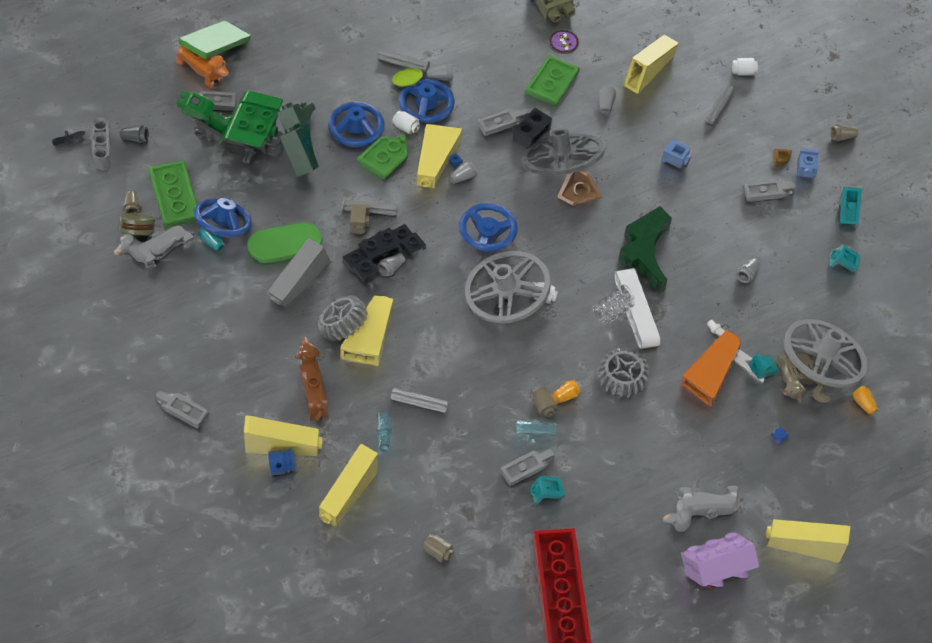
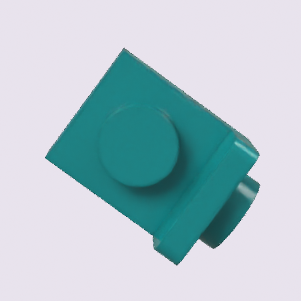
M843 244L831 252L829 266L833 268L840 264L851 272H855L858 270L861 255Z
M757 353L748 364L758 379L775 375L779 371L769 355L762 357L760 353Z
M540 476L530 486L534 503H540L544 498L562 499L565 496L560 478Z

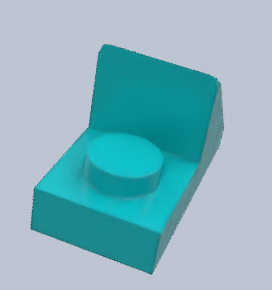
M843 187L838 204L841 205L839 223L859 225L862 188Z

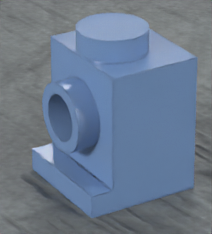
M671 139L663 151L661 162H668L678 168H682L683 165L687 166L691 159L689 155L691 148Z
M801 148L798 156L797 176L816 177L819 150Z

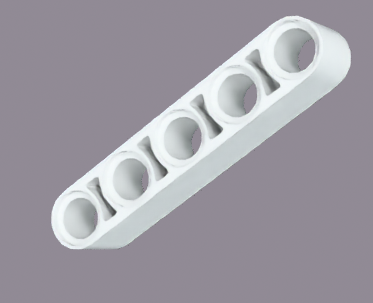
M635 269L615 271V283L639 349L660 346V336Z

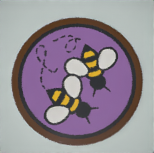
M559 30L550 36L549 43L554 50L561 53H569L578 47L579 39L570 31Z

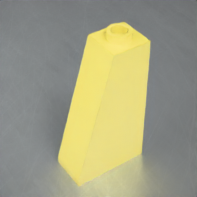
M663 35L634 56L623 86L637 94L640 93L674 57L678 42Z
M426 124L417 172V186L435 188L449 164L450 156L455 153L461 143V128Z
M374 295L366 307L368 313L366 315L367 319L363 321L364 324L342 343L340 359L379 366L393 311V299Z
M245 416V453L268 454L269 451H284V449L289 451V448H292L295 456H318V449H322L323 437H319V429L254 416Z
M360 444L319 506V517L327 524L331 523L334 526L340 523L378 474V453Z
M773 519L771 527L767 526L765 538H768V547L840 563L848 546L851 526Z

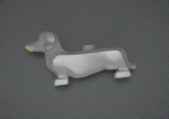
M174 226L164 232H155L152 238L146 242H139L131 234H126L119 240L120 245L113 253L116 256L129 253L136 261L145 263V268L149 271L156 267L154 260L163 258L175 246L184 244V250L194 246L193 235L195 231L188 232L181 226Z
M727 486L729 493L723 495L707 492H695L692 494L691 487H680L676 514L666 515L663 518V522L673 525L677 531L685 532L691 524L692 516L704 515L709 519H713L718 515H730L740 508V501H743V497L738 496V486Z

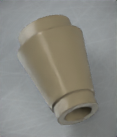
M836 124L830 129V137L836 142L855 138L858 135L857 127Z
M128 191L125 197L123 212L125 214L140 213L142 208L137 193L135 191Z

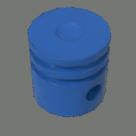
M289 448V451L284 449V451L268 452L271 476L285 474L286 471L291 473V470L296 472L292 448Z

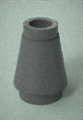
M143 125L122 128L120 137L121 139L143 143L148 141L149 131Z

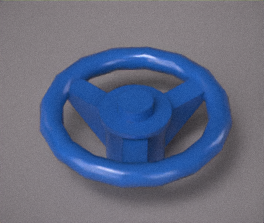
M421 79L418 83L405 87L400 92L398 100L402 111L416 117L420 123L426 124L439 122L447 118L455 104L452 91L445 84L432 79ZM408 93L417 97L418 115L407 107L406 97ZM437 101H448L447 107L443 112L435 116H426L427 110L434 109Z
M349 102L340 105L332 112L328 119V129L332 137L339 143L349 147H363L372 144L381 136L384 131V119L381 113L372 105L364 102ZM348 110L344 119L335 127V120L338 115ZM365 111L375 116L377 120L376 130L365 117ZM348 130L353 134L365 132L370 137L362 140H350L340 134Z
M228 198L205 199L199 202L193 210L194 218L199 226L218 236L238 237L247 233L252 226L251 217L248 212ZM235 212L244 219V225L241 228L239 227ZM204 219H212L216 224L228 226L231 230L212 226Z
M480 203L470 207L463 213L459 222V232L464 241L474 249L484 252H493L506 248L514 241L518 232L517 221L512 213L505 207L494 203ZM492 210L501 213L508 220L498 222L491 217L482 218L477 212ZM469 217L478 231L479 242L471 238L467 232L466 223ZM510 228V233L504 241L493 244L497 237Z

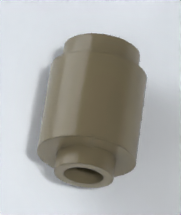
M545 387L533 392V402L540 416L548 418L555 415L558 406L551 392Z
M430 534L423 542L422 548L425 549V552L441 563L445 560L449 561L454 554L452 550L453 545L438 535Z

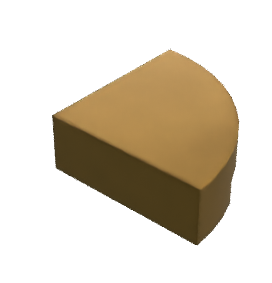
M774 149V166L786 164L790 160L792 150Z

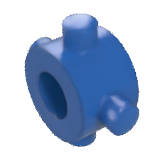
M453 154L450 156L449 162L452 167L456 168L460 163H463V160H461L458 154Z
M778 427L774 433H771V436L778 443H782L785 438L789 437V434H786L784 429Z

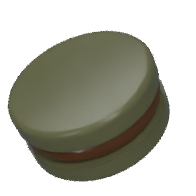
M140 213L120 215L119 231L131 235H151L154 233L155 217Z

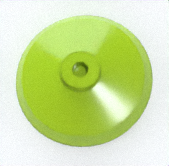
M417 68L404 69L393 76L392 82L399 87H409L421 80L423 72Z

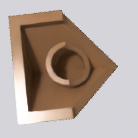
M581 170L567 175L557 197L571 205H576L602 196L590 173Z

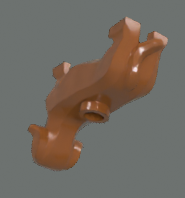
M304 337L295 358L302 360L299 365L300 377L308 400L310 421H319L321 417L322 419L329 418L327 412L328 403L321 372L315 359L321 352Z

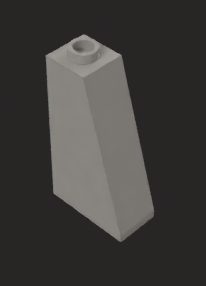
M310 238L306 240L268 290L271 296L270 300L278 306L282 304L287 308L331 262L324 247Z

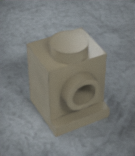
M351 204L350 233L365 234V226L369 227L370 205Z

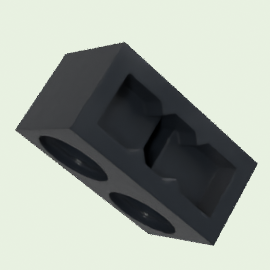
M537 108L527 112L520 123H516L513 127V141L526 149L531 147L534 143L540 141L551 129L552 117Z

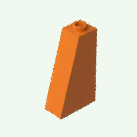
M726 330L682 375L681 385L710 407L714 405L740 350L741 340L739 337Z

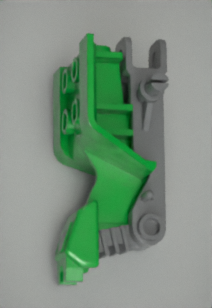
M245 91L231 116L224 117L222 113L218 114L213 111L215 104L211 99L196 92H181V99L183 100H177V107L181 108L183 115L191 116L192 122H196L194 134L197 137H207L209 141L211 139L219 140L218 143L220 145L226 142L244 147L246 154L243 162H247V164L250 163L252 156H255L256 150L273 156L281 154L284 145L280 136L283 133L278 131L276 119L283 99L253 91Z

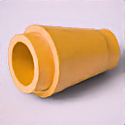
M567 380L552 396L556 404L577 398L581 391L574 380Z
M865 385L852 393L854 396L853 400L868 415H872L878 410L870 389L866 388Z

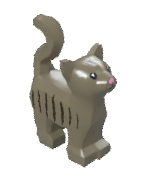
M796 352L799 360L814 371L815 362L812 356ZM786 353L778 355L775 364L782 371V380L786 384V388L783 390L785 396L796 399L800 404L802 403V394L806 391L803 385L816 384V387L813 389L814 399L819 403H825L830 400L829 396L820 395L824 389V384L802 373L791 362Z

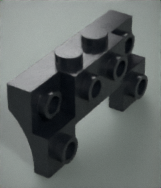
M406 224L394 230H391L389 227L368 239L362 240L358 244V249L342 256V263L348 271L355 273L362 282H365L367 277L379 274L377 265L380 260L397 255L398 253L402 254V249L411 257L414 252L426 249V244L416 232L412 233Z

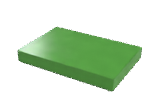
M548 55L525 89V93L557 106L576 78L580 68Z

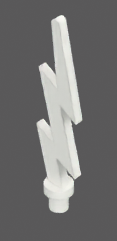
M713 320L707 323L712 334L720 337L725 332L720 324H716ZM739 350L734 362L763 383L765 379H758L747 363L752 358Z

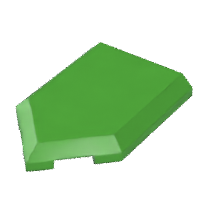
M406 135L398 136L397 138L379 137L357 158V161L381 179H385L408 157Z

